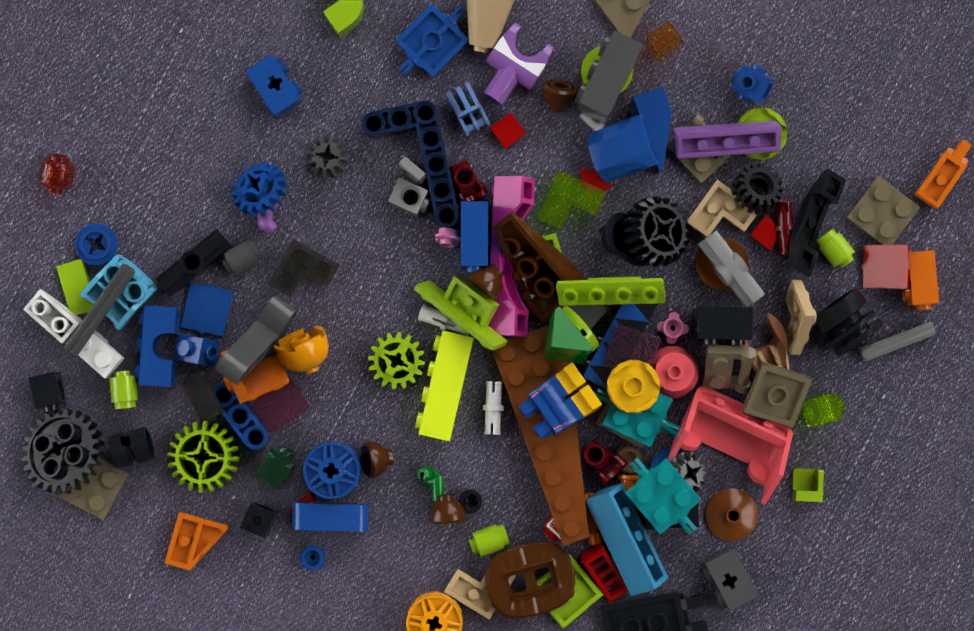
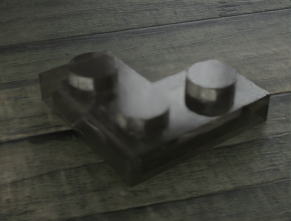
M293 239L268 285L290 298L295 294L304 276L328 288L340 264Z

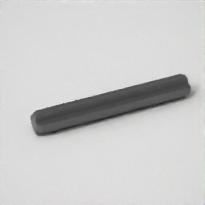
M127 264L120 266L65 345L64 350L67 353L77 356L134 276L135 270Z

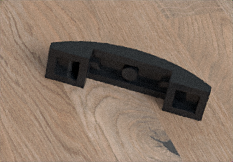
M826 169L809 190L799 209L791 233L789 266L806 277H811L819 252L814 250L813 247L829 204H838L846 182L844 178L830 169Z

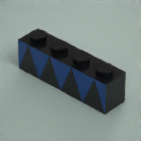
M659 303L621 304L617 311L612 309L605 322L609 325L605 334L599 333L596 338L599 342V347L596 348L592 358L588 356L580 368L584 372L583 378L607 391V379L614 369L612 366H615H608L610 363L607 357L616 365H618L616 361L622 363L619 361L620 357L627 359L626 357L629 358L634 350V347L631 345L632 341L634 346H636L634 339L641 337L638 336V332L640 334L643 333ZM621 326L624 332L621 329L616 332L618 330L617 327ZM633 330H634V331H635V334H633V336H632V335L630 334V331L633 332ZM617 333L621 334L623 337H624V335H625L627 338H628V337L632 338V337H634L636 334H637V336H638V337H636V338H633V339H631V340H628L631 344H629V343H628L625 339H623L620 335H617V336L615 337V339H614V336H615ZM618 343L619 345L625 343L615 358L612 359V354L610 356L609 354Z

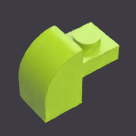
M339 0L323 11L326 19L340 38L354 29L361 21L364 13L363 0Z

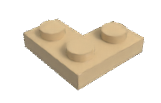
M717 179L691 214L687 224L704 237H708L719 221L724 218L740 231L745 232L756 217L755 210L752 213H748V207L746 206L744 209H741L739 207L742 204L741 201L736 203L734 200L737 195H732V190Z
M792 280L785 297V302L791 315L785 333L790 354L801 355L804 345L808 343L809 332L812 325L816 322L817 314L811 305L809 292L806 291L802 280Z
M457 569L444 592L490 620L496 609L490 603L484 577L480 582L462 570ZM516 575L509 577L510 585L516 577Z

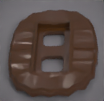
M549 541L521 544L496 554L488 563L484 577L491 605L500 615L512 619L541 615L563 606L572 597L576 584L570 556L560 545ZM548 567L552 578L551 583L538 586L534 575L535 570ZM522 574L526 589L513 593L510 588L509 577Z

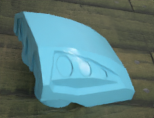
M120 254L115 255L80 293L82 298L87 299L94 305L120 266L127 264L135 270L134 276L106 314V317L116 325L115 328L121 330L149 297L158 290L154 282L144 272Z

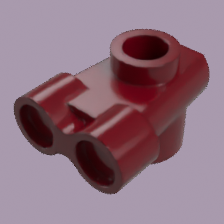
M467 159L449 167L458 192L455 196L460 206L461 201H473L488 194L484 182H479ZM461 170H465L468 174L464 180L458 178V173Z
M593 440L581 453L585 460L599 473L598 478L606 486L613 481L616 475L628 463L620 454L615 456L596 440ZM601 451L603 457L601 461H596L595 454Z

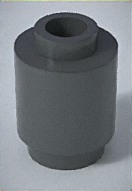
M253 239L248 242L245 240L224 253L225 259L222 262L230 274L235 272L238 276L258 264V260L263 258V255Z

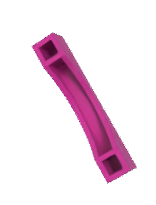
M494 176V185L492 187V227L512 211L524 221L526 215L534 206L535 179L525 176ZM492 229V237L489 242L491 249L489 266L494 264L504 275L501 277L502 291L497 299H493L499 306L488 326L501 336L527 337L529 310L522 301L517 289L516 281L512 274L514 271L508 257L504 256Z

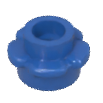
M310 544L300 553V561L307 570L320 569L325 564L324 558L326 553L322 547ZM311 555H315L314 560L310 558Z

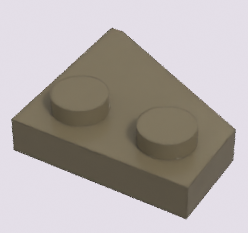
M593 0L599 9L604 12L610 24L619 33L629 38L632 37L650 0Z

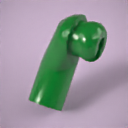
M424 466L418 470V479L431 487L432 501H438V495L445 494L443 475L431 466Z

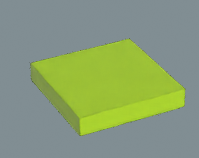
M570 554L568 555L570 556L576 579L573 595L563 606L549 612L563 629L604 595ZM550 570L536 581L538 586L551 583Z

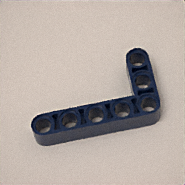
M420 101L367 113L362 119V127L365 134L370 138L377 139L417 130L436 222L440 228H455L459 222V213L436 106L429 101ZM424 108H428L433 112V116L430 120L424 121L419 118V112ZM397 114H404L407 117V122L402 126H397L393 123V118ZM372 119H378L381 121V127L377 131H370L367 128L368 122ZM428 134H435L439 140L436 145L427 146L424 143V138ZM432 160H441L444 163L443 169L439 172L431 171L429 164ZM439 185H445L449 188V194L444 198H439L434 193L435 188ZM449 210L454 213L455 218L452 223L445 224L440 221V215L443 211Z

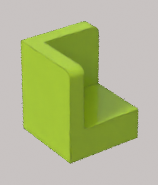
M794 468L792 500L823 502L824 470Z

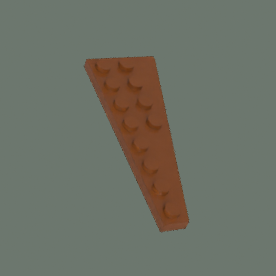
M547 325L528 332L527 337L509 339L505 346L492 352L562 544L566 546L589 537L577 424L572 425L556 437L553 434L540 440L533 427L544 420L542 416L537 412L526 419L519 409V406L528 399L530 392L537 389L570 364L569 362L544 359Z

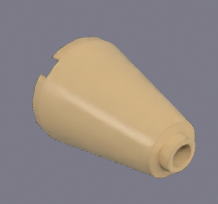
M467 0L469 44L474 45V51L489 53L490 48L494 49L515 0Z

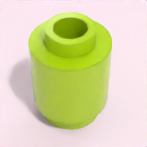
M833 228L816 241L820 246L818 249L834 268L838 265L844 268L854 260L852 254L855 252L842 234L840 232L836 233Z
M130 371L114 372V377L109 378L111 403H114L115 409L136 407L138 393L135 375L130 376Z
M494 524L472 532L473 538L469 539L473 554L479 553L481 558L505 549L504 546L510 544L503 524L499 526Z

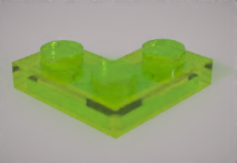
M558 170L537 219L562 229L572 206L597 216L607 192Z

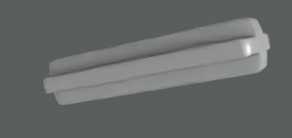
M927 322L859 349L863 361H869L934 336L936 331L932 322Z

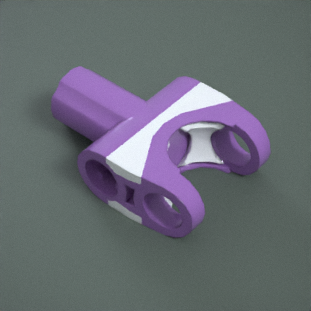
M514 23L500 38L486 63L498 71L483 94L500 106L504 105L517 83L531 91L542 75L554 49L553 46L547 44L543 51L534 56L520 54L515 43L522 26Z

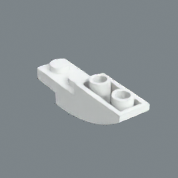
M42 289L35 294L23 309L62 344H67L83 321ZM96 330L78 354L104 378H109L125 359Z

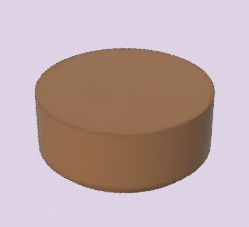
M626 446L617 452L616 455L620 454L628 462L621 471L626 473L635 472L629 465L632 461L640 468L634 461L638 457L642 462V455L636 448Z

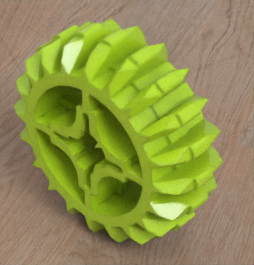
M203 421L202 429H200L198 422H193V431L188 426H184L185 436L181 433L175 434L176 439L180 442H170L169 446L175 448L176 452L167 453L168 457H175V462L168 463V467L177 466L178 470L173 472L172 476H183L179 481L180 485L190 481L188 490L192 491L196 484H198V492L203 493L205 484H207L209 492L215 490L214 482L218 487L222 488L224 487L222 477L228 481L232 479V476L227 472L228 470L237 471L238 468L231 465V461L236 462L240 460L239 456H232V452L238 451L239 447H230L229 443L233 442L235 437L231 436L225 439L224 436L228 433V429L224 428L218 433V423H214L210 430L209 421ZM201 434V441H199L197 449L190 452L184 451L187 443L193 437ZM209 436L215 438L221 444L224 454L216 453L211 449ZM204 449L207 451L205 454L209 453V456L216 458L205 460L204 464H202L198 457H192L191 455L203 453ZM184 460L195 463L198 477L192 475L187 470ZM224 462L221 470L215 476L206 479L211 463Z

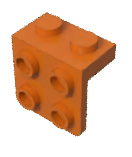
M226 351L221 352V356H223L226 353ZM277 354L261 360L238 385L225 376L223 377L228 391L235 392L240 404L246 401H253L270 391L279 390L289 383L286 369Z

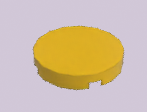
M627 360L618 364L611 371L607 379V393L610 401L617 409L626 413H639L649 409L657 401L660 393V380L657 372L649 364L639 360Z

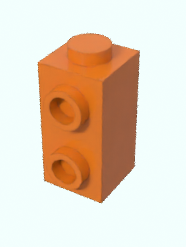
M934 250L910 252L909 264L912 265V268L909 269V289H902L903 301L907 302V307L915 306V311L931 310V304L939 303Z

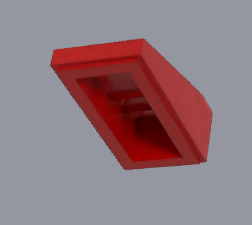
M602 543L593 545L579 555L582 563L609 603L629 591L614 560ZM608 562V566L596 573L595 570ZM614 571V575L603 582L601 581L602 578ZM620 580L621 583L610 591L607 590V587Z

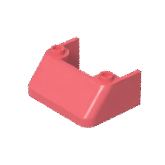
M699 387L693 395L679 425L680 430L677 431L678 434L674 437L668 460L673 461L680 448L694 451L699 448L701 442L748 464L747 473L751 480L764 486L760 503L766 505L784 476L793 437L792 429L789 426L744 413L742 410L743 403L711 388Z

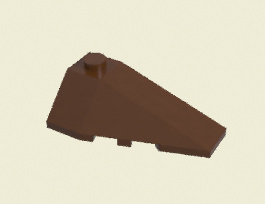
M513 211L492 227L504 256L508 257L514 270L512 274L515 280L519 281L524 292L522 296L525 303L542 323L552 316L556 308L564 307L559 305L556 289L557 281L587 280L567 257Z

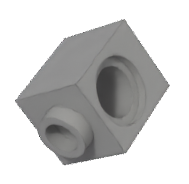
M399 177L388 202L390 205L418 217L420 212H426L431 199L427 197L429 194L428 190ZM415 192L419 196L417 203L407 205L404 202L406 193Z

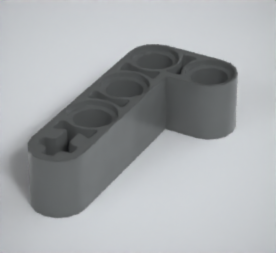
M274 295L263 309L258 320L221 357L215 370L238 385L270 352L274 345L278 343L297 310Z

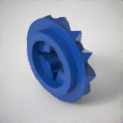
M93 223L83 227L75 240V249L80 259L87 264L96 266L108 263L115 256L118 247L116 234L108 226L100 223ZM100 237L102 239L101 244L106 250L96 249L95 252H92L93 245L87 239L98 240Z

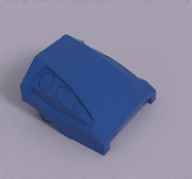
M643 114L589 133L588 148L596 172L605 183L638 173L659 164L658 159L655 160L642 121L644 119Z

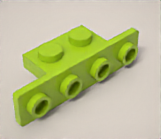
M461 274L453 277L446 292L430 280L416 284L414 290L421 295L424 301L437 307L442 315L451 318L464 332L471 334L479 340L483 347L494 351L506 345L507 340L488 326L499 304Z
M641 276L588 278V280L557 281L556 284L560 306L665 303L666 300L664 280L662 278L641 279Z

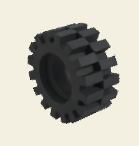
M756 163L745 166L732 183V187H734L732 195H737L734 200L736 203L739 201L742 203L739 207L741 209H744L745 206L748 207V213H752L755 210L756 215H760L761 212L764 214L771 210L780 200L784 191V186H780L783 183L782 178H776L779 175L777 171L774 173L770 172L772 167L769 165L765 169L764 163H759L758 166H756ZM750 182H755L762 186L766 195H759L754 192Z

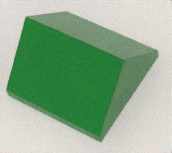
M558 307L548 322L544 359L582 364L593 350V347L563 310Z

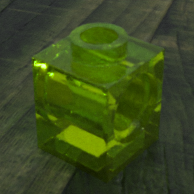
M827 393L804 400L802 405L808 427H815L842 419L841 412L845 411L843 401L840 396L836 397V393Z

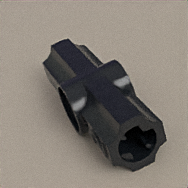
M216 229L193 249L183 253L177 262L155 280L162 290L171 297L197 275L204 273L210 264L232 246ZM193 256H197L200 260L199 267L195 270H190L187 265L188 260Z

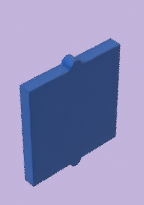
M190 282L181 327L199 331L200 334H205L206 332L224 336L234 291L216 288L213 284L206 286Z

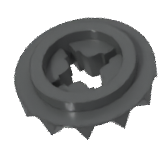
M333 136L319 137L310 144L306 152L309 168L313 173L323 178H332L344 171L348 163L349 157L346 146L341 140ZM328 146H330L331 155L338 159L329 160L325 168L324 159L317 156V154H324Z
M686 451L678 454L671 464L694 491H700L701 485L706 483L705 476L708 473L705 466L706 461L700 457V454ZM687 467L694 469L691 473L692 479L685 477L688 473Z

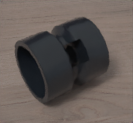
M146 427L131 430L129 435L119 433L108 436L109 451L116 469L131 466L135 460L138 463H143L155 458L152 439Z

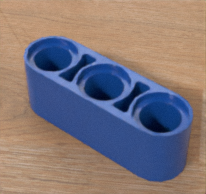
M225 383L216 385L211 393L212 400L244 444L253 450L265 447L269 443L270 433L247 401L240 404L235 392L232 391L231 399L226 403L222 402L219 398V392L222 388H227ZM240 408L244 409L247 413V420L242 424L238 423L234 417L235 412ZM254 430H259L263 434V441L259 445L251 442L250 435Z
M293 502V530L368 531L369 504Z

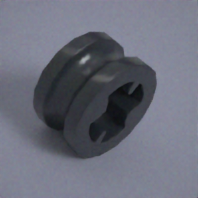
M469 489L461 493L458 502L463 506L465 513L472 514L481 508L482 498L477 491ZM470 494L476 496L475 500H478L477 506L472 505L468 509L464 506L466 502L463 503L462 501L464 497H469Z

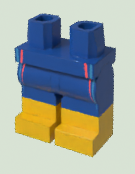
M573 362L537 389L530 392L528 399L519 406L526 419L537 412L544 419L533 427L540 440L553 434L556 437L564 430L598 410L602 405L590 386H585L586 381ZM577 390H579V392H577L576 394H574L573 396H571L570 398H568L567 400H565V399H566L567 397H569L571 394H573L574 392H576Z

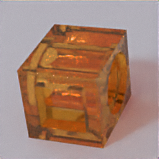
M667 21L648 34L645 39V43L659 63L679 50L684 43L670 21Z

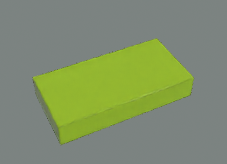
M79 259L56 266L68 309L77 316L88 313L93 304L80 296V293L90 283L84 261Z

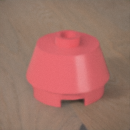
M666 346L657 350L651 356V358H654L650 359L648 364L651 363V367L657 372L660 380L661 394L674 399L683 397L693 390L698 381L699 367L695 357L688 350L679 346Z

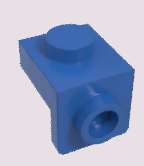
M179 334L174 360L214 367L218 356L219 341Z

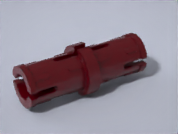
M787 201V203L777 202L775 204L777 226L775 228L776 232H778V255H789L790 238L794 226L792 201Z

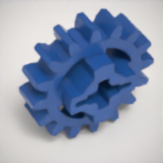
M263 161L261 166L254 162L252 169L244 168V175L237 174L239 182L232 183V187L236 191H233L231 196L235 199L233 203L245 215L249 213L255 218L258 212L264 217L266 210L270 209V211L274 212V205L276 203L280 205L283 203L279 198L280 196L287 195L283 188L288 186V183L284 179L286 177L285 174L275 164L269 165L266 161Z

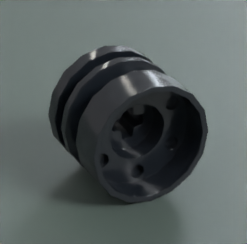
M857 287L843 294L817 313L814 326L820 334L830 330L835 332L827 342L828 345L831 346L840 340L842 342L834 350L837 357L861 347L883 326L880 318L869 324L867 323L875 315L874 310L863 314L859 312L867 301Z

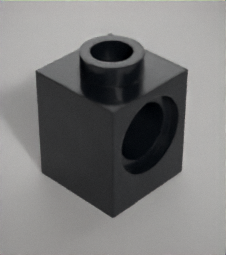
M51 372L28 378L35 409H43L44 413L60 410V404L67 403L60 372Z
M255 501L251 502L240 528L266 538L271 531L278 511Z

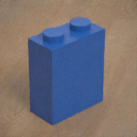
M461 201V269L466 270L467 274H470L482 267H488V201Z

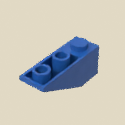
M663 86L633 96L631 99L632 104L629 105L632 117L643 114L644 119L642 121L655 160L658 159L659 161L658 165L651 167V169L655 168L657 174L661 173L664 168L672 113Z

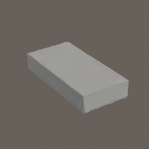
M406 156L399 162L401 171L418 186H422L427 181L426 174Z

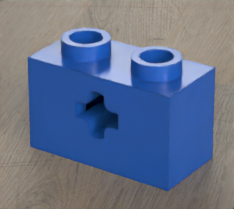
M271 54L245 71L276 119L303 103L299 97L303 92L295 80L290 82L285 74L289 70L281 58L275 60ZM275 80L280 83L281 89L278 91L273 88L272 82Z

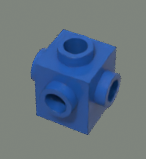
M752 63L751 67L742 65L741 69L738 68L731 79L733 83L731 89L738 92L737 98L747 103L754 100L764 104L776 80L765 75L766 69Z

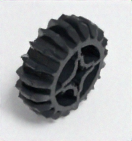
M661 196L646 197L641 201L635 202L632 205V209L626 212L628 218H625L622 222L627 228L622 233L627 234L628 239L623 243L630 244L631 248L628 253H636L635 260L643 261V265L646 266L651 265L655 268L665 267L678 261L680 255L686 252L684 246L690 241L685 236L691 231L685 228L688 221L682 218L684 211H677L678 203L670 204L669 198H661Z

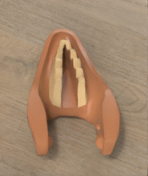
M769 313L766 315L765 323L769 325L773 338L768 344L755 349L757 352L756 359L751 366L756 373L761 361L790 370L785 329L780 321Z

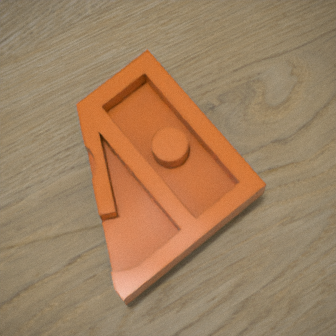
M180 511L164 564L189 571L192 570L224 535L230 525Z

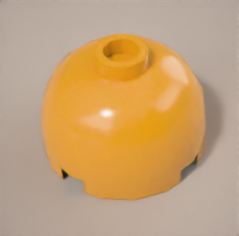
M311 326L313 331L304 333V329L297 330L281 338L278 341L279 346L274 345L279 360L288 370L311 374L319 369V365L324 362L329 351L328 338L322 326Z

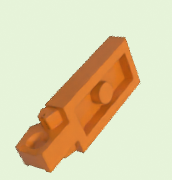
M963 139L959 141L954 150L948 147L935 163L914 196L937 210L966 169V164L969 160L964 156L972 145Z

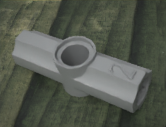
M717 230L697 244L714 265L713 269L720 280L726 286H730L745 307H749L765 294L748 272L749 268L738 253L731 250Z

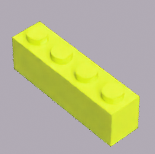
M443 330L441 336L436 335L433 347L434 351H438L436 361H430L427 376L432 377L430 387L424 386L421 402L426 404L424 412H418L415 428L420 429L419 435L450 442L474 337Z

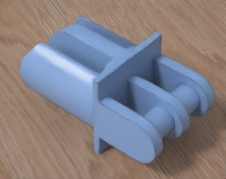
M468 81L464 85L474 106L470 107L460 86L455 88L464 108L463 112L460 111L451 91L446 92L447 98L466 136H469L471 131H479L480 127L484 125L490 126L482 105H480ZM480 111L482 118L475 120L473 114ZM470 117L472 123L465 125L463 119Z

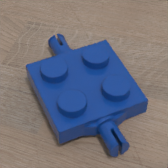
M431 3L395 41L408 57L398 68V71L406 77L417 66L434 79L469 43V39L459 30L457 25L461 18L467 14L466 10L459 5L448 16L441 13Z

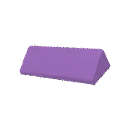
M777 121L673 128L676 159L781 152V126Z

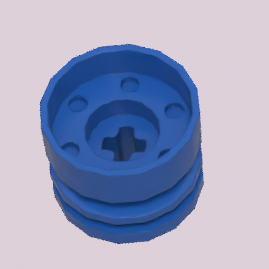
M341 442L323 443L315 447L306 457L303 466L304 480L308 488L317 496L326 499L340 498L351 492L359 483L362 475L361 460L357 452L347 444ZM331 463H334V467L339 469V473L334 474L333 478L329 477V472H325V468L329 467Z

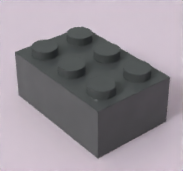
M614 31L612 37L606 35L598 53L601 59L600 61H593L586 78L590 81L588 85L582 84L576 96L577 112L605 125L637 61L643 44L617 31Z

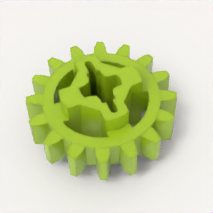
M401 332L397 333L396 338L387 333L386 341L381 338L377 339L380 344L379 347L371 346L375 355L368 356L369 360L374 361V365L370 366L369 370L377 371V374L374 376L375 380L383 378L382 386L385 387L388 382H391L392 389H396L397 383H401L403 388H407L406 381L410 380L412 383H415L416 380L413 376L415 374H423L418 367L425 365L426 362L419 360V357L425 353L424 351L416 350L420 344L418 341L413 344L410 343L411 335L402 339ZM400 343L395 350L388 351L384 349L389 344ZM409 348L414 354V364L408 361L406 355ZM400 353L402 355L401 360L408 367L397 365L393 368V362L390 358L386 357V354L397 356ZM379 357L385 359L387 365L385 373L380 368ZM402 370L409 372L405 377L393 378L396 372Z

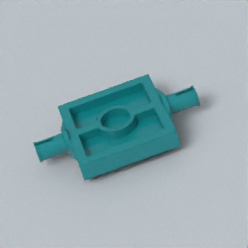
M600 388L596 391L595 395L597 398L608 404L607 414L602 422L603 426L651 448L656 435L661 430L675 437L677 436L680 426L666 420L672 398L659 393L657 401L649 409L639 413H626L617 409L610 401L606 391Z
M638 457L634 459L640 469L633 461L629 465L639 477L636 483L625 492L626 495L660 535L671 525L677 523L690 535L692 531L686 523L693 531L697 527L687 515L701 501V498L667 458L657 466L649 469L644 466Z

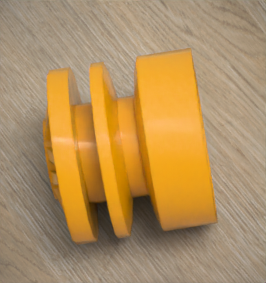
M437 590L425 592L417 597L410 606L406 619L407 631H461L463 625L462 609L456 599L445 592ZM437 616L439 617V623L442 625H436L434 629L430 628V622L427 620Z

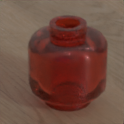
M49 154V157L41 161L38 181L41 185L47 187V192L62 194L63 190L70 189L73 185L75 164L70 161L69 156Z

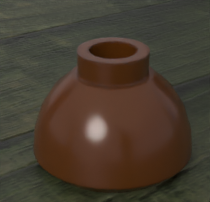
M552 79L542 84L543 97L549 104V110L556 113L564 112L565 107L575 101L579 91L573 83L565 80Z
M491 264L489 267H482L468 275L469 280L490 298L497 299L503 285L501 277L504 273L494 264Z
M366 441L361 448V464L367 477L375 478L385 472L388 465H393L394 455L391 449L386 450L381 444L372 441Z
M454 494L438 495V501L432 506L429 514V521L433 524L457 523L464 521L466 518L465 510L454 499Z

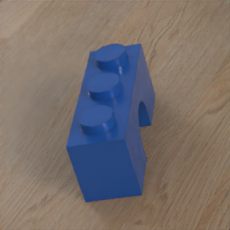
M144 305V311H140L139 326L143 327L142 337H139L137 341V353H141L140 364H136L135 379L139 380L138 385L175 387L177 361L161 358L157 352V343L164 335H179L180 308Z

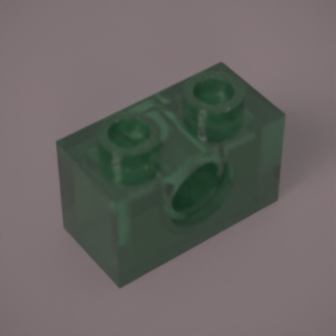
M284 445L271 448L256 472L255 477L277 490L283 488L300 461L295 458L297 453Z

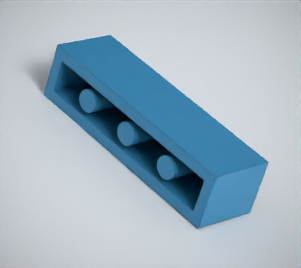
M619 483L597 491L585 501L630 595L633 596L655 590L669 577L631 499L625 493L627 490L624 484Z

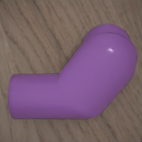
M276 203L274 205L275 210L280 206V204ZM270 209L266 210L264 217L259 212L257 214V225L265 233H272L276 229V223L273 221V212Z

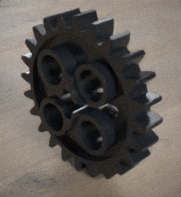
M64 408L63 411L54 410V416L46 412L45 421L36 419L37 429L29 428L33 434L31 437H24L29 444L28 446L21 447V450L27 452V455L22 457L21 461L28 463L23 468V471L31 473L28 476V480L35 482V487L43 488L45 492H53L61 495L62 491L71 494L72 488L81 490L80 482L90 483L87 477L89 474L97 475L93 469L94 466H102L97 457L105 455L104 452L99 451L98 447L103 446L105 442L97 439L103 433L95 429L98 424L91 421L90 416L82 414V412L76 409L73 411L69 408ZM72 429V433L68 438V432ZM49 442V447L45 450V446ZM81 452V456L79 460L76 462V457L78 453ZM58 464V469L54 473V468Z

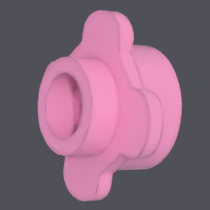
M439 228L438 234H435V241L442 247L455 248V245H461L460 231L453 228Z
M676 312L670 313L669 318L657 324V330L666 336V341L670 344L676 343L678 337L682 334H687L689 331L688 325L683 324L679 319V314ZM672 325L675 326L674 331L670 329Z

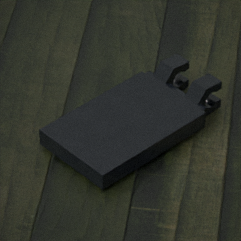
M674 591L600 606L605 631H709L706 620L689 623L688 609L703 606L701 594L684 597L683 593Z

